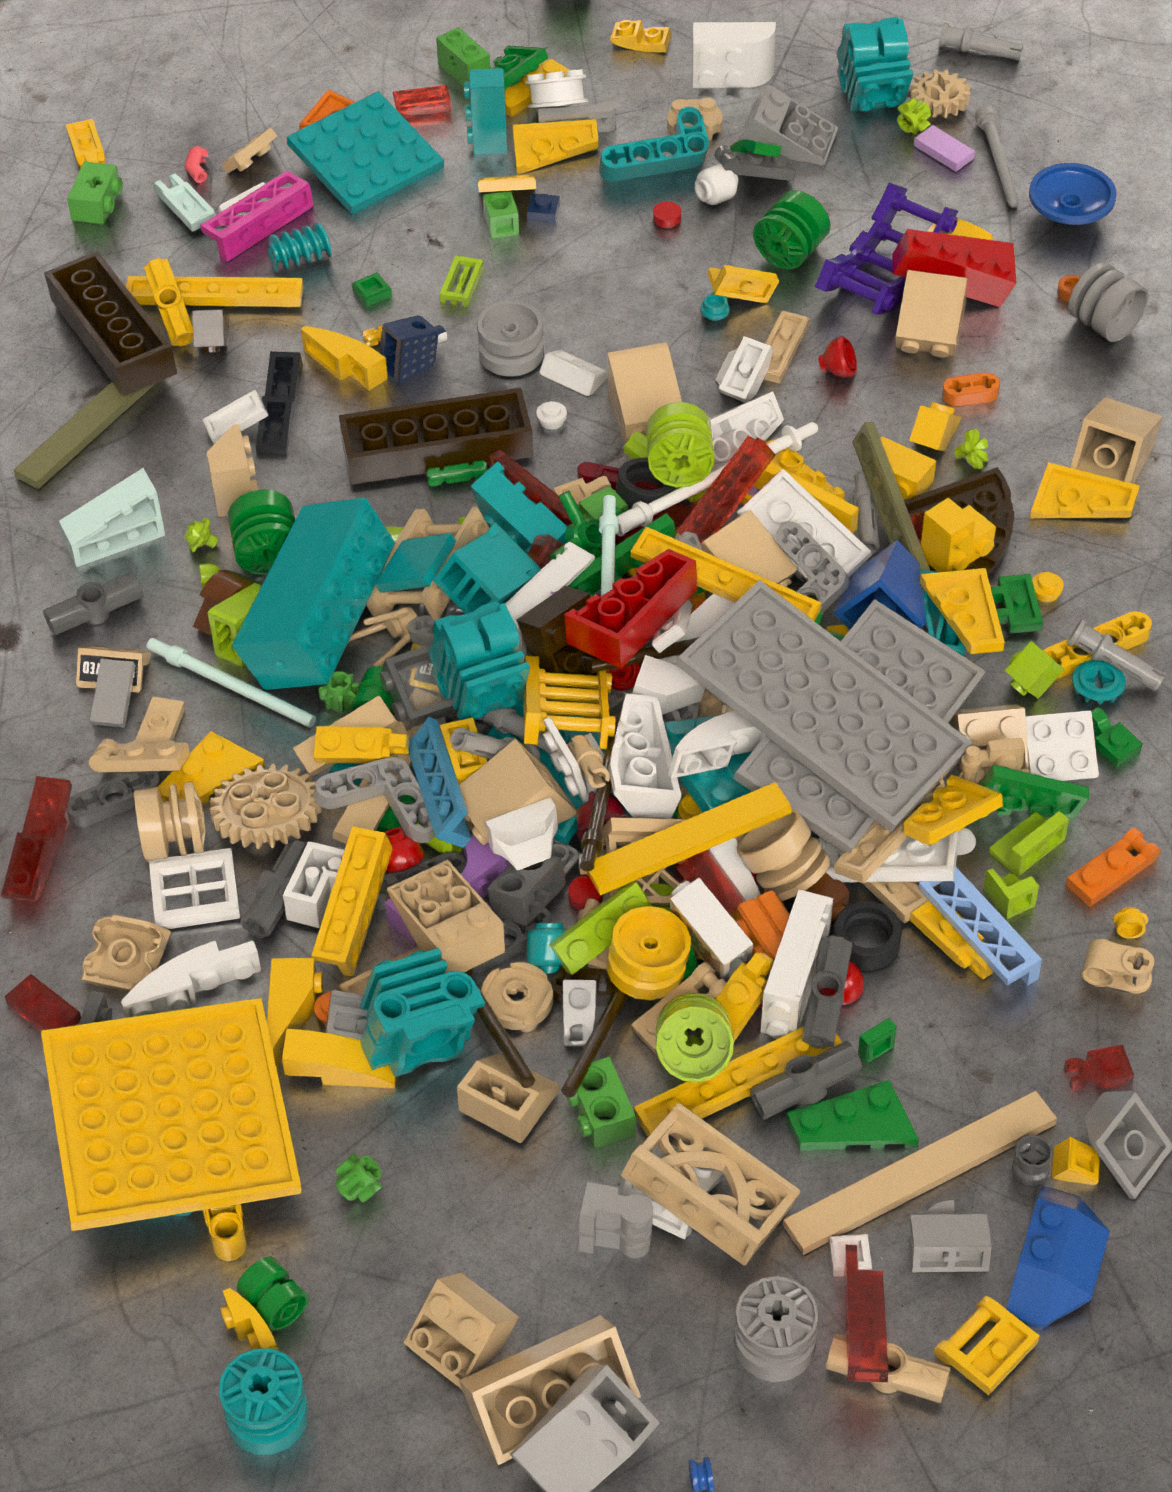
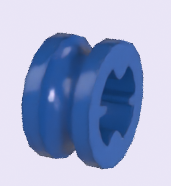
M704 1457L700 1463L695 1462L694 1459L688 1460L692 1492H701L703 1490L714 1492V1481L709 1457Z

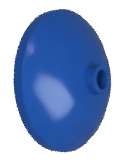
M1060 163L1046 167L1033 177L1029 188V198L1033 207L1051 221L1065 225H1085L1104 218L1112 211L1117 195L1114 183L1105 173L1094 167L1079 163Z

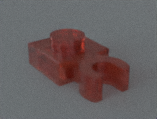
M1123 1044L1090 1050L1087 1052V1061L1080 1058H1070L1064 1064L1065 1073L1076 1071L1080 1074L1079 1076L1071 1077L1069 1084L1071 1089H1081L1089 1081H1094L1097 1089L1133 1083L1134 1072Z

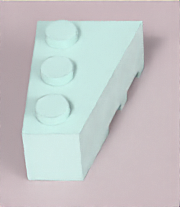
M144 468L59 520L63 542L76 567L165 536L157 491Z

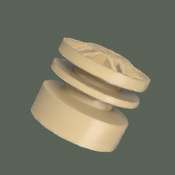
M193 781L184 783L186 798L179 799L176 784L170 785L169 801L164 802L157 787L134 790L138 830L145 862L167 859L169 855V842L175 841L181 856H186V840L188 839L193 841L195 854L204 853L205 818L202 801L195 790Z
M792 809V813L747 832L737 846V854L749 871L757 873V883L764 888V893L772 890L780 901L797 896L798 890L805 891L825 874L830 865V857L825 850L821 849L820 842L810 837L811 830L795 809Z

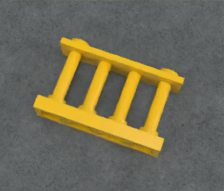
M525 656V662H528L530 671L523 694L524 744L538 745L539 732H545L546 730L544 719L550 717L557 730L599 732L600 749H607L608 736L614 737L615 716H609L608 693H611L612 673H606V670L597 672V676L545 672V669H539V656Z

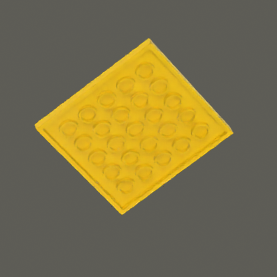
M262 998L41 1031L71 1232L301 1194V1182Z

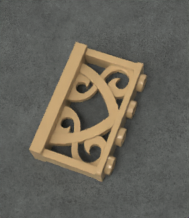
M680 1103L674 1106L672 1111L643 1144L636 1148L621 1174V1177L744 1266L748 1264L767 1237L789 1212L800 1194V1190ZM669 1135L678 1140L677 1150L679 1153L671 1146ZM658 1145L666 1155L661 1159L652 1153ZM692 1168L720 1170L727 1178L733 1197L724 1194L710 1195L698 1186L697 1176ZM765 1203L772 1209L760 1210L750 1205L760 1206ZM749 1217L765 1221L759 1230L748 1223Z

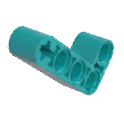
M694 107L682 108L677 115L674 129L675 135L606 147L602 151L599 173L601 177L609 182L701 166L705 162L709 147V140L701 112ZM684 123H690V124H692L693 126H692V127H688V126H685ZM689 148H697L700 151L694 152ZM668 152L673 156H665L662 153ZM636 157H642V158H644L645 160H644V161H638V160H636L635 158H636Z

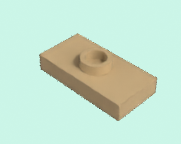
M152 696L135 741H141L143 744L159 743L165 740L173 741L185 711L184 701Z

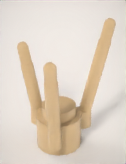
M408 606L365 619V625H376L352 633L348 642L386 628L394 638L398 636L402 638L372 665L383 666L385 659L393 657L407 643L411 642L407 626L411 620L418 616Z

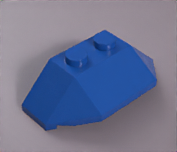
M1042 1185L1006 1310L1026 1325L1044 1329L1051 1325L1052 1321L1071 1313L1092 1299L1110 1231L1080 1196Z

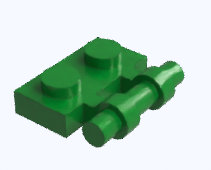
M1031 574L999 576L997 586L990 588L994 603L1002 602L1003 608L996 609L1000 624H1007L1009 633L1042 631L1043 620Z

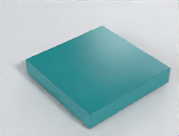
M451 533L402 540L376 581L375 586L380 593L430 586L454 547L456 540Z

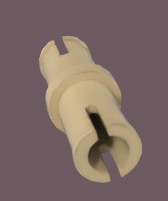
M574 736L572 741L576 747L569 742L568 748L577 761L581 774L586 776L588 783L592 787H604L606 783L603 781L602 776L609 782L610 774L602 764L601 754L592 748L585 736Z

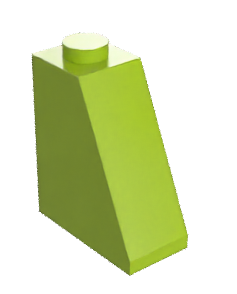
M253 583L227 598L207 612L215 655L241 667L245 663L232 647V643L262 586L257 583Z

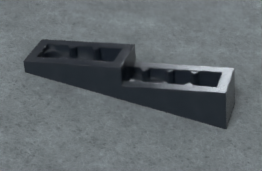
M270 351L265 396H262V402L269 416L259 421L256 452L287 453L303 369L300 352Z

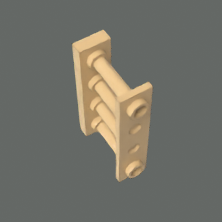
M478 507L471 508L463 524L434 525L426 509H415L397 538L383 570L402 540L451 533L456 543L439 569V573L455 551L486 533L489 527ZM432 581L430 586L425 587L423 591L398 590L380 593L375 586L366 606L374 617L390 613L396 604H424L432 619L437 620L444 612L450 598L434 581Z

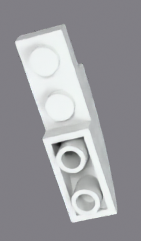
M735 711L716 716L691 730L679 742L673 754L668 776L672 779L728 767L732 755L753 751L765 734Z
M212 941L166 962L147 975L122 999L121 1003L125 1018L187 1009L197 1005L196 992L211 990L218 985L236 979H246L252 974L261 972L258 951L254 941L219 951L216 942Z

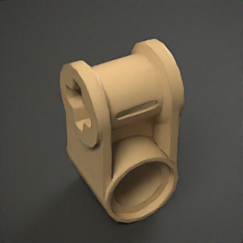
M1095 939L1088 946L1082 978L1094 986L1114 988L1132 994L1144 993L1152 984L1151 972L1154 968V957L1144 948L1122 945L1106 939ZM1138 957L1141 958L1140 965L1137 964ZM1133 977H1137L1136 984L1132 983Z

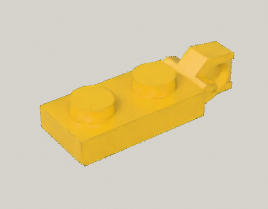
M93 119L66 124L67 134L80 169L84 162L105 164L104 150Z
M316 726L313 758L317 763L366 764L390 757V754L409 755L410 741L407 734L392 733V729L383 727Z
M927 901L910 913V921L956 964H959L960 967L965 969L969 966L970 970L982 980L994 972L930 901ZM978 932L977 937L984 943V937Z
M756 952L748 963L742 962L716 998L728 1012L734 1042L763 1000V993L768 981L765 977L774 963V960L765 953Z

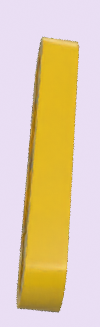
M1133 611L1096 626L1093 629L1103 635L1107 633L1117 639L1115 644L1124 650H1128L1148 640L1152 621L1145 613ZM1068 639L1044 649L1057 663L1060 662V665L1065 669L1057 679L1074 673L1080 664L1092 660L1091 654H1076L1073 649L1077 646L1067 645Z

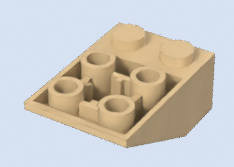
M449 860L387 888L390 898L419 949L430 951L439 948L441 952L439 961L445 960L448 965L445 973L452 971L466 972L505 953L503 922Z

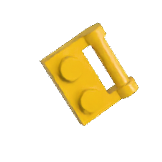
M984 1296L976 1304L977 1310L948 1340H941L934 1348V1353L940 1361L946 1365L953 1366L987 1395H990L1037 1345L1039 1335L994 1299ZM987 1321H994L996 1325L968 1355L960 1351Z

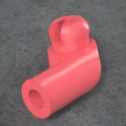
M194 146L189 150L184 168L196 183H203L207 179V173L200 166V163L206 162L204 157H208V152L200 146Z

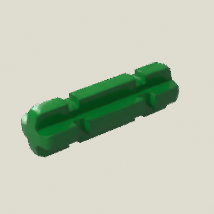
M484 460L473 461V465H469L466 462L447 465L441 470L439 467L427 469L429 486L442 485L443 481H446V484L470 481L471 477H475V480L479 479L488 470L487 464Z

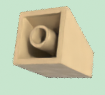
M908 270L896 331V348H900L906 353L929 352L931 355L940 358L947 357L948 355L955 356L966 305L967 278Z
M667 342L607 353L608 398L624 444H626L630 436L637 431L646 435L648 420L658 408L669 403L682 402Z
M1104 397L1083 420L1070 468L1134 484L1155 445L1163 416Z
M751 510L701 543L704 552L787 588L792 585L793 582L790 578L798 570Z
M514 739L459 785L468 811L464 819L467 822H473L475 827L471 831L484 846L489 843L485 821L549 797L556 806L557 824L574 817L577 811L549 769L517 739Z

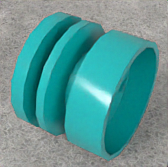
M270 1348L253 1349L242 1353L226 1366L219 1382V1398L231 1439L243 1450L256 1455H274L289 1449L301 1438L308 1424L309 1407L303 1379L297 1364L287 1354Z

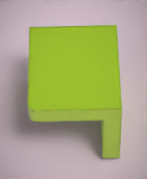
M994 868L986 871L983 890L1007 920L1036 906L1039 885L1032 876L1020 881L1015 874L1010 873L1001 878Z

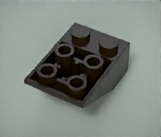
M564 586L516 620L526 647L532 656H539V666L541 669H545V672L597 676V672L591 673L588 666V661L597 657L566 643L564 614L572 609L578 611L585 607L586 600L591 598L589 593Z

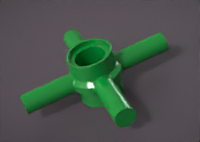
M570 490L565 491L558 497L572 524L567 527L565 532L566 543L552 553L550 559L556 560V556L564 552V546L568 542L594 555L595 559L602 555V551L599 549L602 547L599 518H584ZM616 506V516H618L622 513L621 510Z

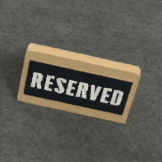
M89 645L79 647L76 686L96 689L101 659L131 661L136 665L131 692H140L142 690L143 666L150 664L151 651Z

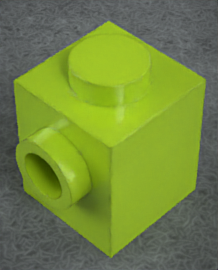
M1030 641L1022 651L1017 652L1011 658L1009 666L1004 671L1013 678L1009 684L1019 693L1025 696L1029 692L1039 699L1065 669L1043 649Z

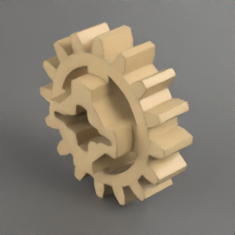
M937 69L933 70V74L923 72V78L916 76L915 83H911L910 100L915 98L916 101L922 100L927 103L933 118H936L937 115L947 118L948 113L957 116L958 110H966V105H969L971 86L966 84V78L958 79L959 73L949 75L948 70L938 72Z

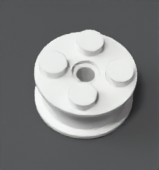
M583 69L566 71L567 76L565 77L564 71L546 73V79H544V73L527 75L528 81H525V84L530 85L532 104L528 105V108L558 107L589 102L588 98H584L582 79L586 78V75H583Z

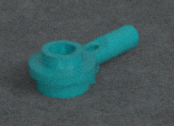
M714 292L707 295L700 306L701 314L712 321L725 318L730 310L727 303L729 297L715 295Z

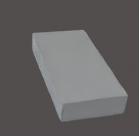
M101 659L90 719L92 725L125 728L136 666L134 662Z

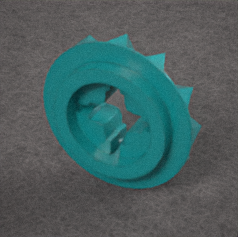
M1090 660L1080 664L1075 669L1072 685L1075 687L1076 695H1083L1086 702L1096 700L1101 705L1104 701L1113 703L1116 697L1123 695L1126 679L1123 672L1103 660ZM1096 676H1099V680L1101 681L1103 687H1096V684L1094 683V680H1096Z

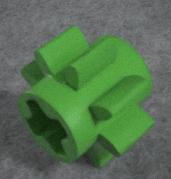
M336 671L333 673L329 683L319 688L320 700H325L327 710L332 708L338 712L350 709L354 697L359 690L360 683H354V674L348 675L345 672Z
M353 1153L335 1169L337 1174L340 1175L336 1179V1187L340 1194L348 1200H355L359 1197L360 1201L364 1203L382 1187L380 1182H378L382 1175L381 1169L377 1162L369 1156H362L359 1159Z

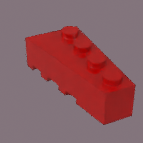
M907 229L892 253L893 274L906 278L907 271L912 270L967 278L966 297L1000 308L1016 285L1014 243Z
M667 549L637 568L636 575L628 579L621 578L612 584L613 589L601 597L596 594L586 600V606L578 611L572 609L565 613L566 643L622 669L697 591L696 560Z

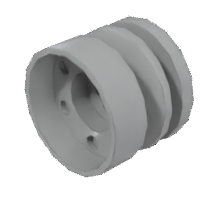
M1101 262L1088 269L1079 279L1069 298L1068 310L1070 315L1080 320L1083 324L1092 326L1093 330L1111 342H1116L1127 336L1138 324L1148 305L1149 294L1146 288L1128 277L1125 278L1122 272L1116 270L1110 264Z
M780 1276L762 1278L750 1284L740 1295L735 1311L734 1345L736 1357L744 1369L758 1379L771 1382L791 1380L802 1374L813 1361L819 1321L816 1300L806 1287L795 1280Z

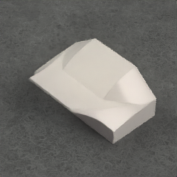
M744 336L739 347L728 353L715 379L719 384V392L744 403L750 401L757 394L769 369L773 353L772 347Z
M550 797L485 821L491 850L494 854L503 856L516 870L551 858L553 838L558 830L556 806Z

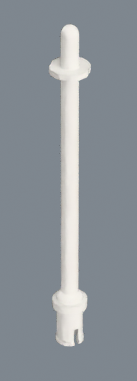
M810 422L798 429L786 425L782 428V437L710 472L701 482L690 487H680L649 504L642 501L634 503L632 509L617 516L619 519L617 535L623 536L639 526L646 527L652 523L655 514L746 469V460L753 453L766 459L786 448L794 452L799 451L802 448L801 441L814 435L818 431V425Z

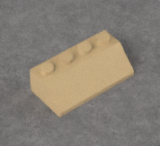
M601 1315L459 1380L472 1417L498 1465L513 1458L510 1454L588 1367L607 1364L638 1399L641 1398L616 1327Z

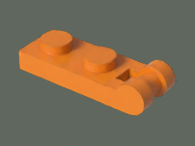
M1133 827L1127 831L1122 839L1069 875L1066 880V886L1089 907H1092L1152 864L1159 857L1161 849L1153 842L1148 843L1144 840V834L1136 827ZM1133 849L1139 852L1135 857L1129 853Z

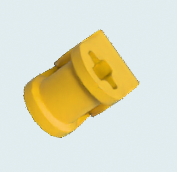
M241 1204L203 1210L215 1255L224 1261H234L243 1256L247 1249V1240L242 1221L243 1212ZM227 1235H233L229 1238H223Z

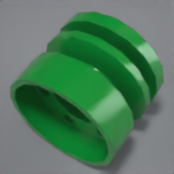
M791 190L785 192L757 222L753 229V239L761 255L771 264L791 270L798 268L830 233L831 223L828 213L813 196L803 191Z
M262 489L250 491L238 497L231 504L227 515L237 564L243 570L252 574L268 575L295 522V515L292 503L286 495L277 491Z

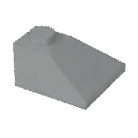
M1135 1091L1103 1092L1084 1117L1090 1143L1128 1197L1135 1199L1172 1150V1143Z

